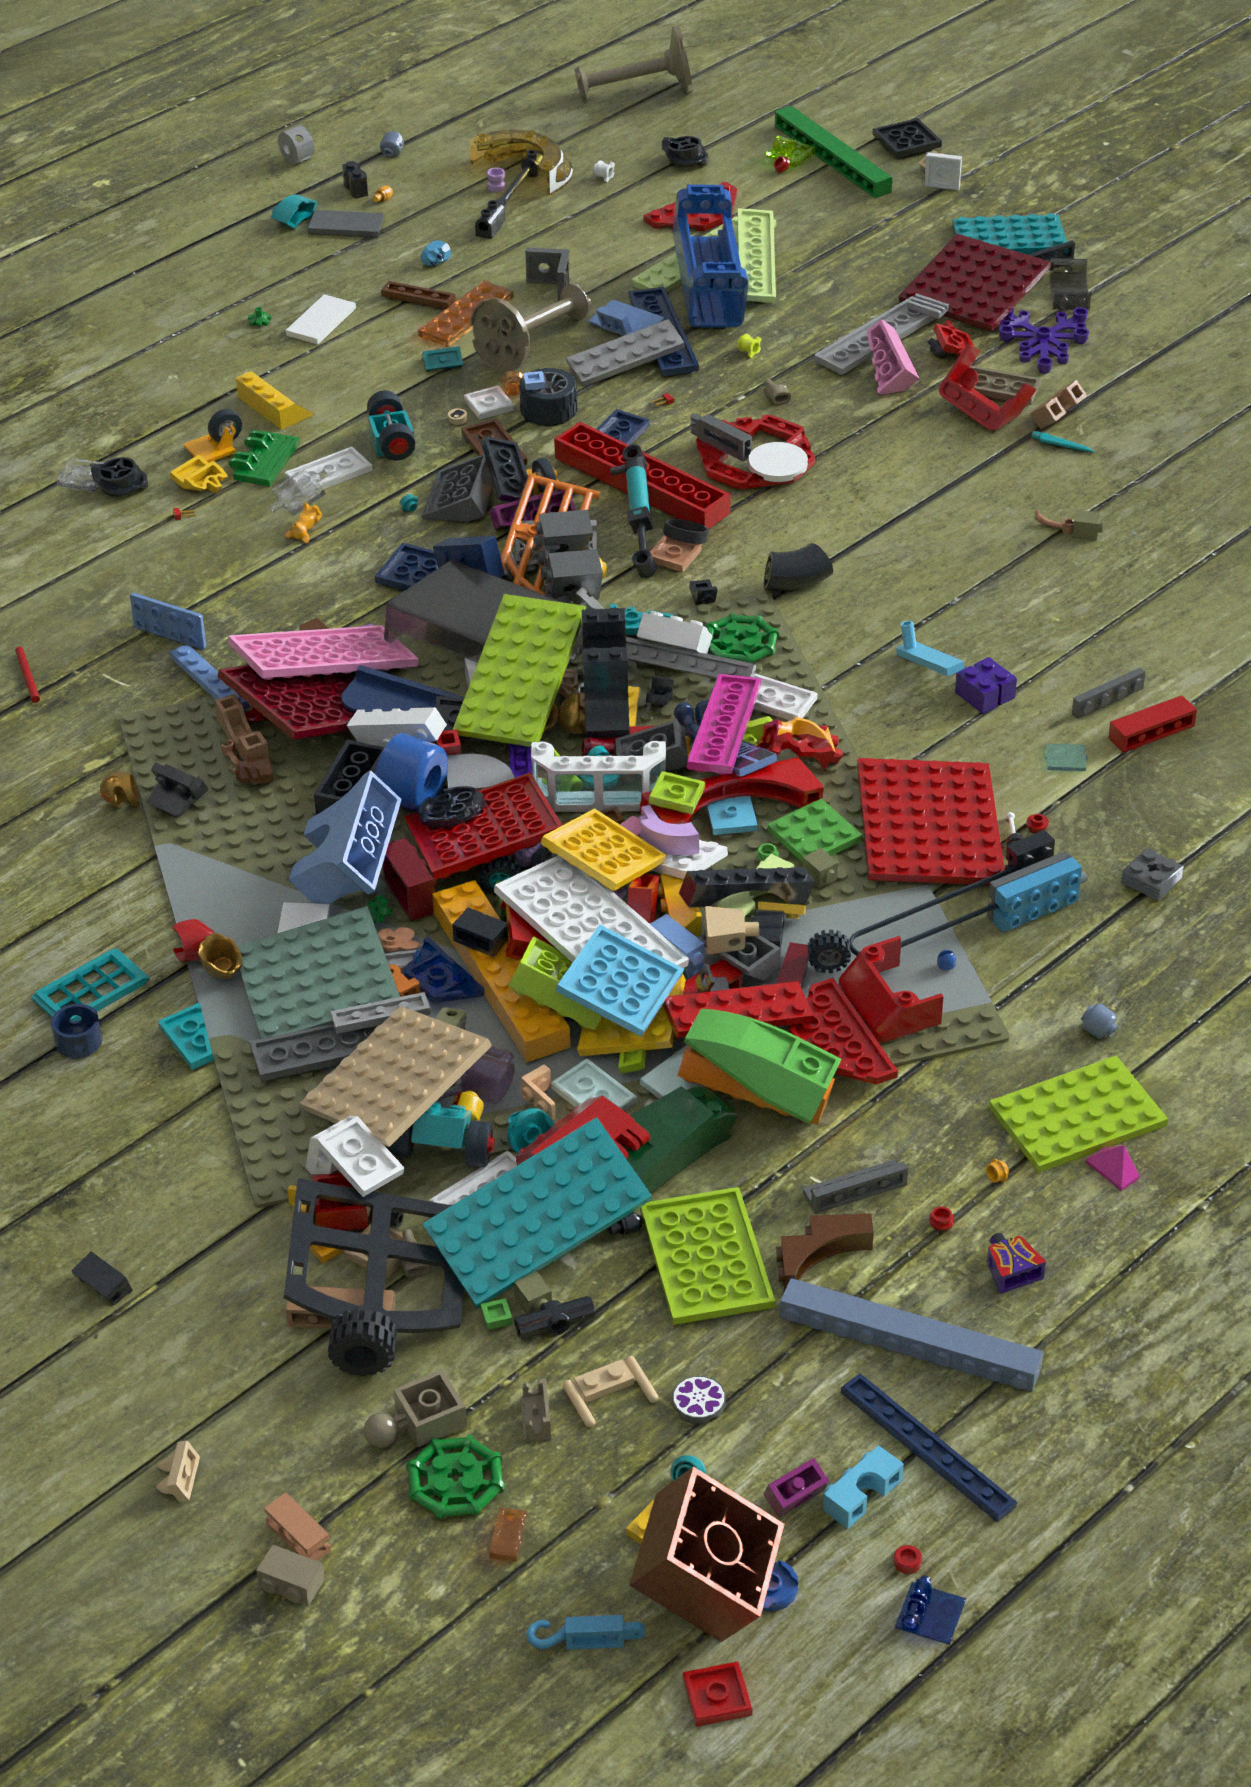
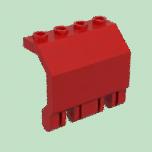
M602 1095L587 1099L580 1106H576L571 1113L562 1120H558L547 1132L539 1135L528 1147L521 1149L516 1155V1164H521L596 1117L625 1158H628L629 1155L627 1150L620 1144H624L629 1149L636 1151L650 1140V1135L634 1121L632 1116Z

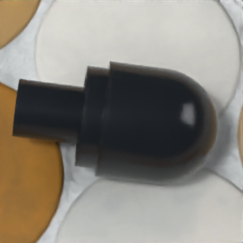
M934 338L929 339L928 344L930 345L931 352L938 358L946 357L948 353L941 349L939 341Z
M632 1212L609 1226L608 1231L611 1235L618 1232L621 1235L637 1232L642 1227V1218L639 1214Z

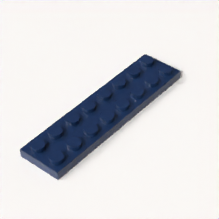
M656 287L628 291V297L633 307L662 316L664 320L669 319L685 343V348L655 359L661 375L673 376L675 374H690L699 371V364L665 288Z

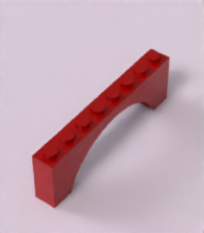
M799 757L775 762L742 777L732 772L731 774L701 779L700 781L705 782V787L693 814L712 802L741 796L771 798L802 808L822 799L824 786ZM652 791L641 794L640 813L641 807L650 805L660 820L670 824H685L693 815L649 804V797Z

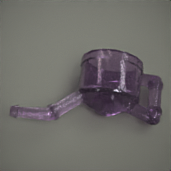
M491 1046L461 1076V1083L458 1084V1087L441 1095L435 1103L465 1091H473L479 1098L494 1104L500 1102L507 1093L514 1077L515 1066L513 1063H510L513 1059V1054L507 1049L502 1050ZM484 1054L489 1055V1056H492V1057L499 1058V1059H501V1060H497V1059H494V1058H490V1057L484 1056Z

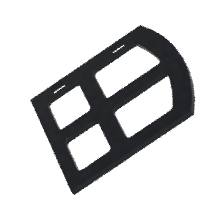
M298 1179L283 1298L307 1311L330 1320H335L337 1315L343 1314L347 1310L353 1311V1309L359 1308L360 1310L371 1309L374 1312L378 1311L383 1316L387 1315L390 1321L395 1323L397 1333L439 1332L460 1328L463 1286L436 1246L395 1240L389 1237L391 1212L395 1211L432 1218L452 1205L379 1192H371L362 1197L355 1188ZM320 1198L370 1207L372 1209L370 1234L366 1235L315 1226L313 1224L315 1199ZM301 1204L310 1206L309 1213L300 1212ZM311 1245L367 1255L364 1304L362 1306L336 1299L306 1285ZM392 1258L442 1267L444 1269L442 1308L422 1311L385 1310L383 1308L387 1259ZM294 1265L303 1267L302 1275L293 1274Z

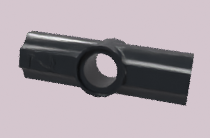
M590 1296L562 1304L558 1300H551L543 1304L538 1311L515 1317L514 1325L517 1335L521 1340L549 1332L551 1335H560L566 1332L570 1325L596 1318V1311Z

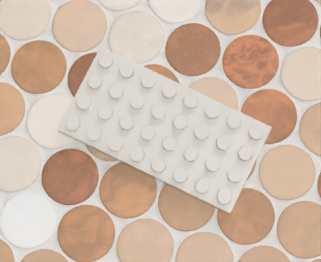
M559 855L495 885L494 892L572 963L600 924L681 968L688 966L689 958L614 892L604 887L596 879L587 876L585 872L576 866L570 865Z

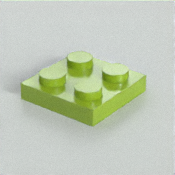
M662 771L650 794L649 804L693 814L704 791L705 782Z

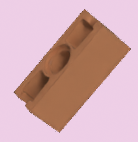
M284 1493L264 1507V1512L269 1515L266 1517V1525L295 1553L318 1561L331 1551L330 1545L325 1543L330 1539L329 1534L287 1493Z

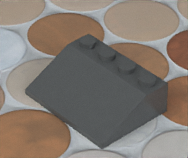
M484 454L438 471L422 513L423 519L469 522L471 520H479L484 516L494 488Z

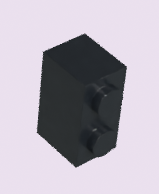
M468 907L452 924L454 942L494 957L509 940L508 923Z

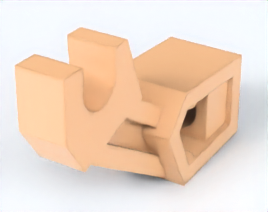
M566 669L560 684L559 694L565 698L572 691L575 694H579L580 706L585 710V695L578 691L577 670Z

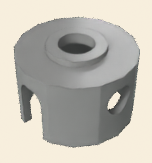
M302 125L285 130L278 136L280 151L285 160L292 165L311 158V155L315 153L313 139ZM296 136L302 137V142H298Z

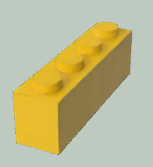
M252 371L236 378L238 398L281 430L313 416L312 412L292 402Z
M660 874L658 897H662L660 899L661 913L669 915L694 936H700L702 934L701 912H698L699 907L689 908L679 895L684 879Z

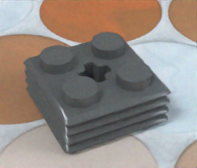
M1146 848L1122 871L1121 883L1159 901L1182 879L1184 866L1176 863L1173 859L1157 854L1152 849Z

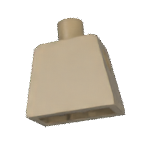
M705 906L707 954L743 950L745 948V936H759V923L745 922L744 911L741 909Z

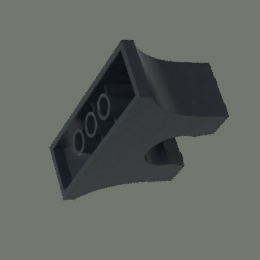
M625 608L582 610L586 738L623 737L630 734Z

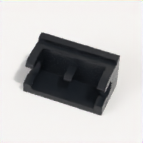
M92 1251L71 1270L74 1276L100 1293L107 1301L112 1298L109 1301L112 1305H116L128 1293L130 1294L133 1291L126 1276Z

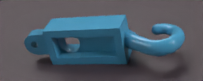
M623 1615L565 1617L566 1624L547 1639H538L535 1636L536 1630L550 1626V1622L547 1620H539L532 1623L526 1633L528 1642L537 1649L550 1648L565 1639L566 1650L624 1647V1640L643 1638L645 1636V1626L640 1622H623Z

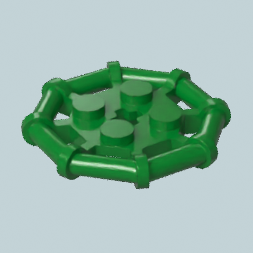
M729 613V616L715 622H709L706 625L707 630L712 635L709 651L715 656L752 663L766 656H772L776 651L775 644L779 637V632L776 628L768 625L762 616L756 615L753 617ZM713 636H717L719 639L713 640Z
M472 1435L440 1440L433 1438L425 1449L406 1464L409 1478L408 1497L410 1501L417 1502L434 1513L437 1519L470 1514L478 1516L481 1514V1510L497 1494L503 1493L505 1489L501 1469L503 1458L499 1452H493L475 1440ZM463 1448L462 1452L445 1454L443 1451ZM471 1450L485 1460L477 1461L475 1456L470 1453ZM435 1454L436 1457L432 1460V1464L425 1466L424 1464ZM491 1469L490 1481L483 1479V1472ZM453 1475L461 1476L458 1478V1481L454 1482L453 1479L450 1478ZM419 1476L428 1477V1485L421 1487ZM478 1490L479 1493L482 1490L485 1491L478 1499H473L474 1494ZM432 1495L435 1497L437 1495L440 1497L441 1502L437 1503L428 1496Z

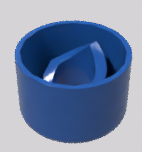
M399 733L385 746L377 763L375 775L401 798L400 807L418 812L419 806L426 798L431 797L432 799L440 795L447 777L448 757L445 750L436 744L405 733Z

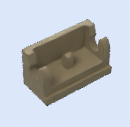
M546 1379L538 1380V1388L536 1390H530L527 1382L522 1386L523 1396H520L524 1442L551 1440Z

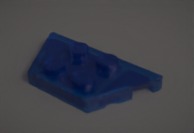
M429 936L425 937L423 946L415 952L413 960L404 969V976L408 980L415 978L419 981L420 992H425L426 997L433 1004L484 995V987Z

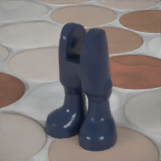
M708 700L700 701L696 705L695 715L692 706L686 702L678 704L674 709L675 719L686 728L685 733L693 744L706 711Z

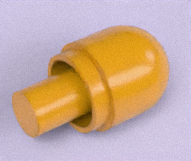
M382 186L377 189L373 196V201L383 202L390 199L393 195L392 188Z

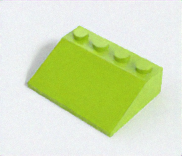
M533 936L508 986L517 994L527 995L533 998L537 1004L548 1006L556 1010L559 1015L576 1020L580 1026L595 1030L602 1017L600 1014L556 992L558 983L568 971L572 962L557 948Z

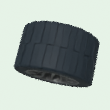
M557 368L531 371H542L545 388L538 390H526L523 378L520 380V412L523 418L536 425L555 426L571 420L576 415L577 382L570 373Z

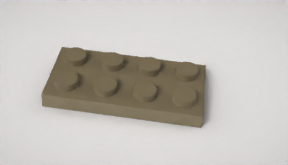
M971 365V368L978 374V381L974 389L987 398L991 397L1001 399L1002 401L1013 399L1023 383H1026L1037 389L1027 403L1032 405L1041 386V378Z

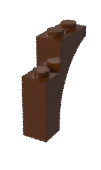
M872 1215L810 1216V1226H805V1235L781 1236V1247H776V1261L782 1264V1266H778V1281L783 1282L784 1292L791 1278L800 1281L811 1267L826 1258L844 1252L873 1250L874 1231Z

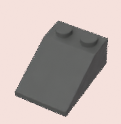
M677 719L616 739L617 756H643L645 744L651 741H666V772L687 766L686 738ZM662 762L654 766L650 771L662 772Z

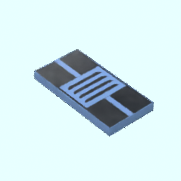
M742 741L732 772L742 777L773 764L777 761L776 753Z

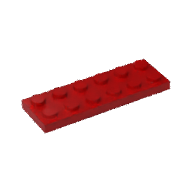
M798 981L668 996L663 1003L676 1038L686 1037L701 1009L730 1012L753 1018L772 1026L809 1023L814 1018L811 1007Z

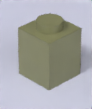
M1076 510L1073 538L1097 540L1098 533H1102L1104 521L1100 520L1101 512Z
M822 848L803 857V867L806 868L815 880L814 884L819 889L837 880L838 862Z
M537 1271L514 1282V1297L526 1314L540 1310L543 1304L552 1300L551 1289Z

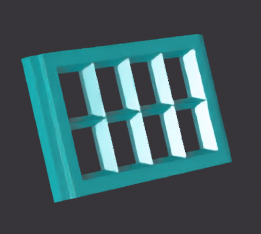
M116 948L105 952L35 991L31 999L52 1018L58 1010L73 1001L76 1004H83L78 998L92 992L98 999L88 1004V1006H91L98 1012L144 986L150 979L146 973ZM113 961L119 969L108 975L100 969L102 966ZM93 971H96L103 977L92 984H89L83 978ZM123 973L132 978L131 981L122 986H119L112 980ZM79 980L85 988L74 994L71 993L66 987ZM110 983L115 990L102 996L96 990V988L103 984ZM62 990L68 996L67 998L58 1003L53 1002L49 998L50 995ZM74 1015L70 1020L79 1021L81 1017Z

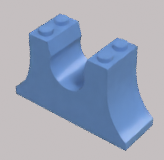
M371 770L365 773L358 783L340 800L308 820L304 836L317 849L293 865L289 881L311 902L317 904H330L347 894L357 891H364L367 894L375 891L401 798Z

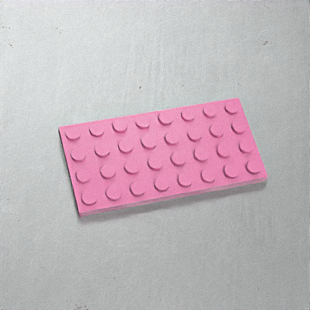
M382 625L230 635L228 637V644L261 678L271 680L274 677L292 678L297 675L306 677L313 676V674L332 675L338 672L350 674L352 671H357L360 665L383 671H389L391 668L409 669V667H418L419 661L408 648Z

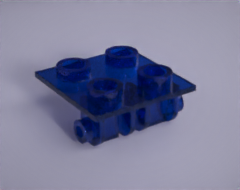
M923 1575L915 1583L911 1582L895 1628L950 1645L966 1598L932 1588L931 1578Z

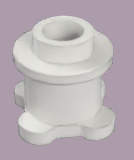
M601 160L595 163L593 167L595 177H603L604 181L608 182L609 179L614 177L615 163L610 162L608 165Z

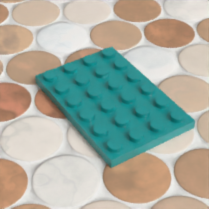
M1053 213L1046 215L1030 214L1028 216L1011 215L1010 217H1002L1000 215L993 217L977 216L975 218L958 217L957 219H952L955 235L961 234L1027 255L1067 242L1059 215ZM1068 248L1063 253H1068Z

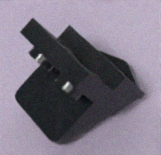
M155 762L151 768L158 783L148 798V803L165 813L181 817L196 800L198 801L208 791L203 780L165 764L163 766Z

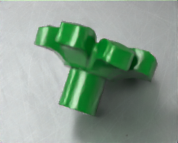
M256 307L255 312L248 315L249 325L262 326V324L267 326L272 319L271 315L263 312L261 307Z
M377 895L375 900L370 899L368 906L371 908L369 912L374 924L383 923L385 920L384 916L390 917L392 914V909L386 907L388 899L383 898L382 895Z

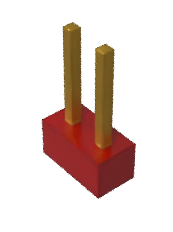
M173 508L175 520H181V517L195 516V514L181 515V513H194V510L180 511L179 508Z

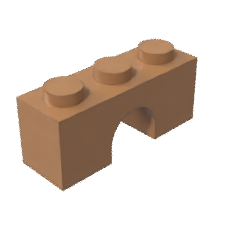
M1075 380L1057 391L1030 414L1039 428L1043 429L1056 422L1066 414V410L1082 401L1087 394L1078 380Z

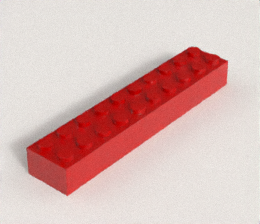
M578 422L554 438L556 459L628 494L626 472L614 476L610 473V468L625 464L622 453L629 446L628 444L582 422ZM643 452L647 461L645 468L649 505L678 519L702 524L708 529L730 514L731 494Z

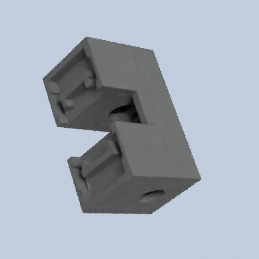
M588 510L539 514L538 522H535L536 536L533 537L534 547L538 548V564H542L541 578L546 582L544 584L545 595L549 593L554 600L561 596H570L571 602L581 601L576 593L581 588H584L589 597L593 596L598 600L603 571L597 549L588 550L589 538L593 536Z

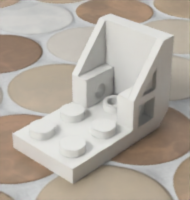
M350 1115L310 1138L305 1168L311 1174H331L339 1170L362 1197L392 1181L404 1172V1167L379 1140L370 1134L371 1130L358 1116Z

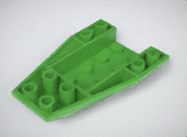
M701 1009L684 1039L686 1044L763 1101L810 1124L841 1061V1058L780 1028L753 1018L719 1010Z

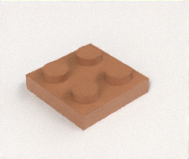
M664 535L650 552L656 565L684 572L702 551V544L680 542Z

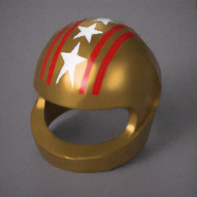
M112 772L103 779L100 785V794L109 806L120 808L124 802H130L132 807L139 805L138 789L132 773Z

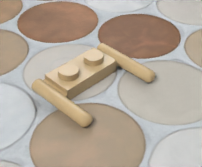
M629 1356L625 1361L621 1359L574 1377L573 1381L567 1380L562 1384V1387L588 1428L593 1427L596 1421L585 1403L632 1386L636 1381L650 1403H655L659 1399L634 1356Z

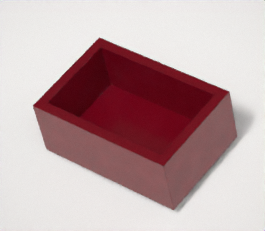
M406 838L389 843L382 864L384 882L410 921L434 914L432 893H436L434 886L437 885V881L434 880L432 873L428 871L424 859L419 858L415 846H411Z

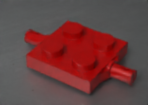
M949 320L945 321L944 325L936 323L933 328L941 349L946 353H954L960 356L967 344L974 346L969 334L956 329Z

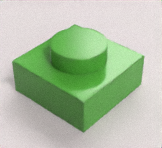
M506 1298L480 1304L487 1330L513 1324Z

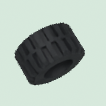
M358 1308L353 1309V1311H344L343 1314L337 1315L331 1324L328 1346L329 1360H332V1364L338 1366L341 1371H347L352 1375L366 1376L370 1374L372 1376L376 1375L377 1372L382 1373L386 1371V1368H390L395 1356L397 1339L395 1323L390 1321L387 1315L383 1316L381 1312H374L371 1309L360 1310Z

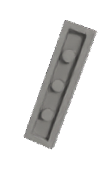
M425 992L330 1012L335 1032L338 1034L381 1025L400 1006L426 1016L430 1015V1006Z

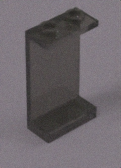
M1050 259L1049 278L1053 309L1074 310L1081 307L1090 310L1091 292H1088L1086 278L1087 259Z

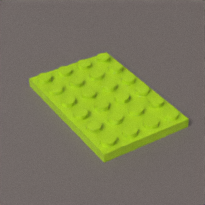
M1117 1055L989 1101L990 1110L1038 1173L1092 1154L1104 1147H1110L1160 1129L1168 1124L1166 1115Z
M739 1187L650 1201L640 1207L673 1325L775 1308V1298Z

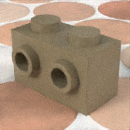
M276 1545L271 1546L256 1570L258 1585L264 1591L279 1594L291 1602H300L307 1606L310 1605L325 1580L323 1563Z

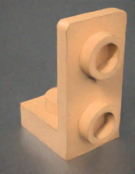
M544 1064L521 1077V1095L525 1101L532 1103L536 1108L547 1113L552 1120H555V1102L544 1093V1091L551 1087V1072Z

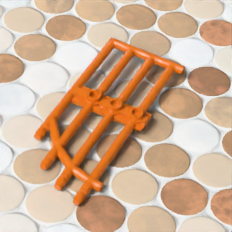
M533 474L528 475L501 554L503 569L505 570L507 565L514 577L510 595L517 596L522 586L531 594L530 598L543 599L545 593L541 591L544 582L541 578L542 564L540 565L534 586L524 578L534 548L533 537L536 536L535 522H538L539 514L546 512L553 488L565 491L558 512L567 511L573 493L584 496L580 510H589L592 498L599 499L600 491ZM534 483L546 486L533 525L521 523ZM515 539L527 541L518 568L510 556Z

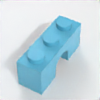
M878 1445L873 1451L865 1453L856 1466L848 1468L839 1481L835 1484H830L823 1493V1511L849 1529L866 1514L867 1495L862 1493L861 1490L873 1489L885 1497L902 1481L904 1464Z

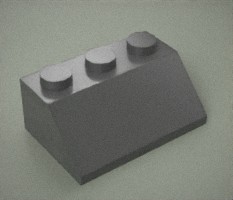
M704 932L697 938L704 942V947L707 948L706 933ZM760 935L745 936V948L743 950L716 953V955L746 974L763 981L780 969L781 948Z

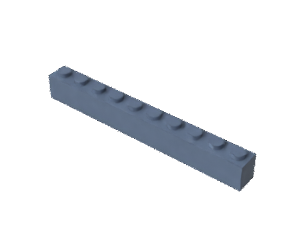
M790 1279L780 1301V1318L790 1322L800 1323L814 1329L837 1334L841 1337L851 1338L865 1344L909 1355L916 1359L957 1369L967 1374H974L991 1381L1014 1386L1018 1389L1033 1392L1041 1371L1043 1351L796 1279Z

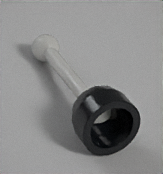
M1012 812L1006 814V819L1009 821L1011 835L1007 837L1006 845L1023 839L1022 835L1015 831L1013 821L1015 815Z

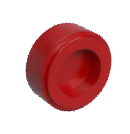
M903 1545L897 1548L894 1553V1566L903 1574L916 1573L922 1564L920 1550L911 1545Z

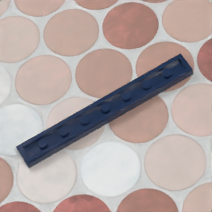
M861 1373L841 1387L842 1395L997 1523L1016 1508L1017 1501Z

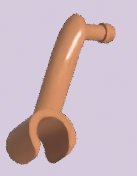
M1039 510L1035 511V520L1041 524L1062 529L1065 534L1073 532L1074 525L1071 518H1066L1063 520V523H1059L1045 518L1040 514Z
M228 739L227 746L221 745L223 755L229 756L232 763L237 767L242 761L234 754V741ZM236 767L232 769V772H233L234 774H235Z

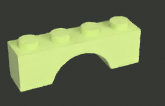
M770 854L764 861L759 863L757 868H794V864ZM746 891L730 895L722 899L718 907L741 909L744 911V921L750 922L751 916H755V902L753 899L769 892Z

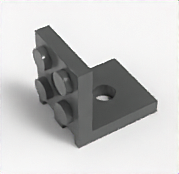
M526 248V283L557 284L558 301H560L562 289L570 284V250ZM545 263L549 268L543 269L540 267V264Z

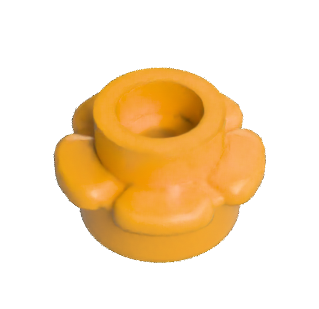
M992 1159L991 1163L986 1166V1173L992 1182H1004L1007 1180L1009 1169L1005 1162Z

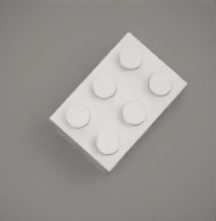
M651 611L650 614L643 612L637 638L643 641L708 654L712 635L706 627L702 626L703 623L691 620L690 623L684 622L680 617L671 616L666 618L659 612Z

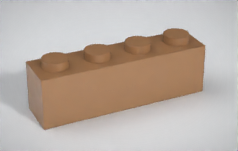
M311 1287L328 1296L358 1306L364 1304L365 1289ZM384 1290L383 1308L387 1311H395L396 1309L394 1290ZM287 1301L286 1315L288 1327L331 1329L333 1320L314 1314Z

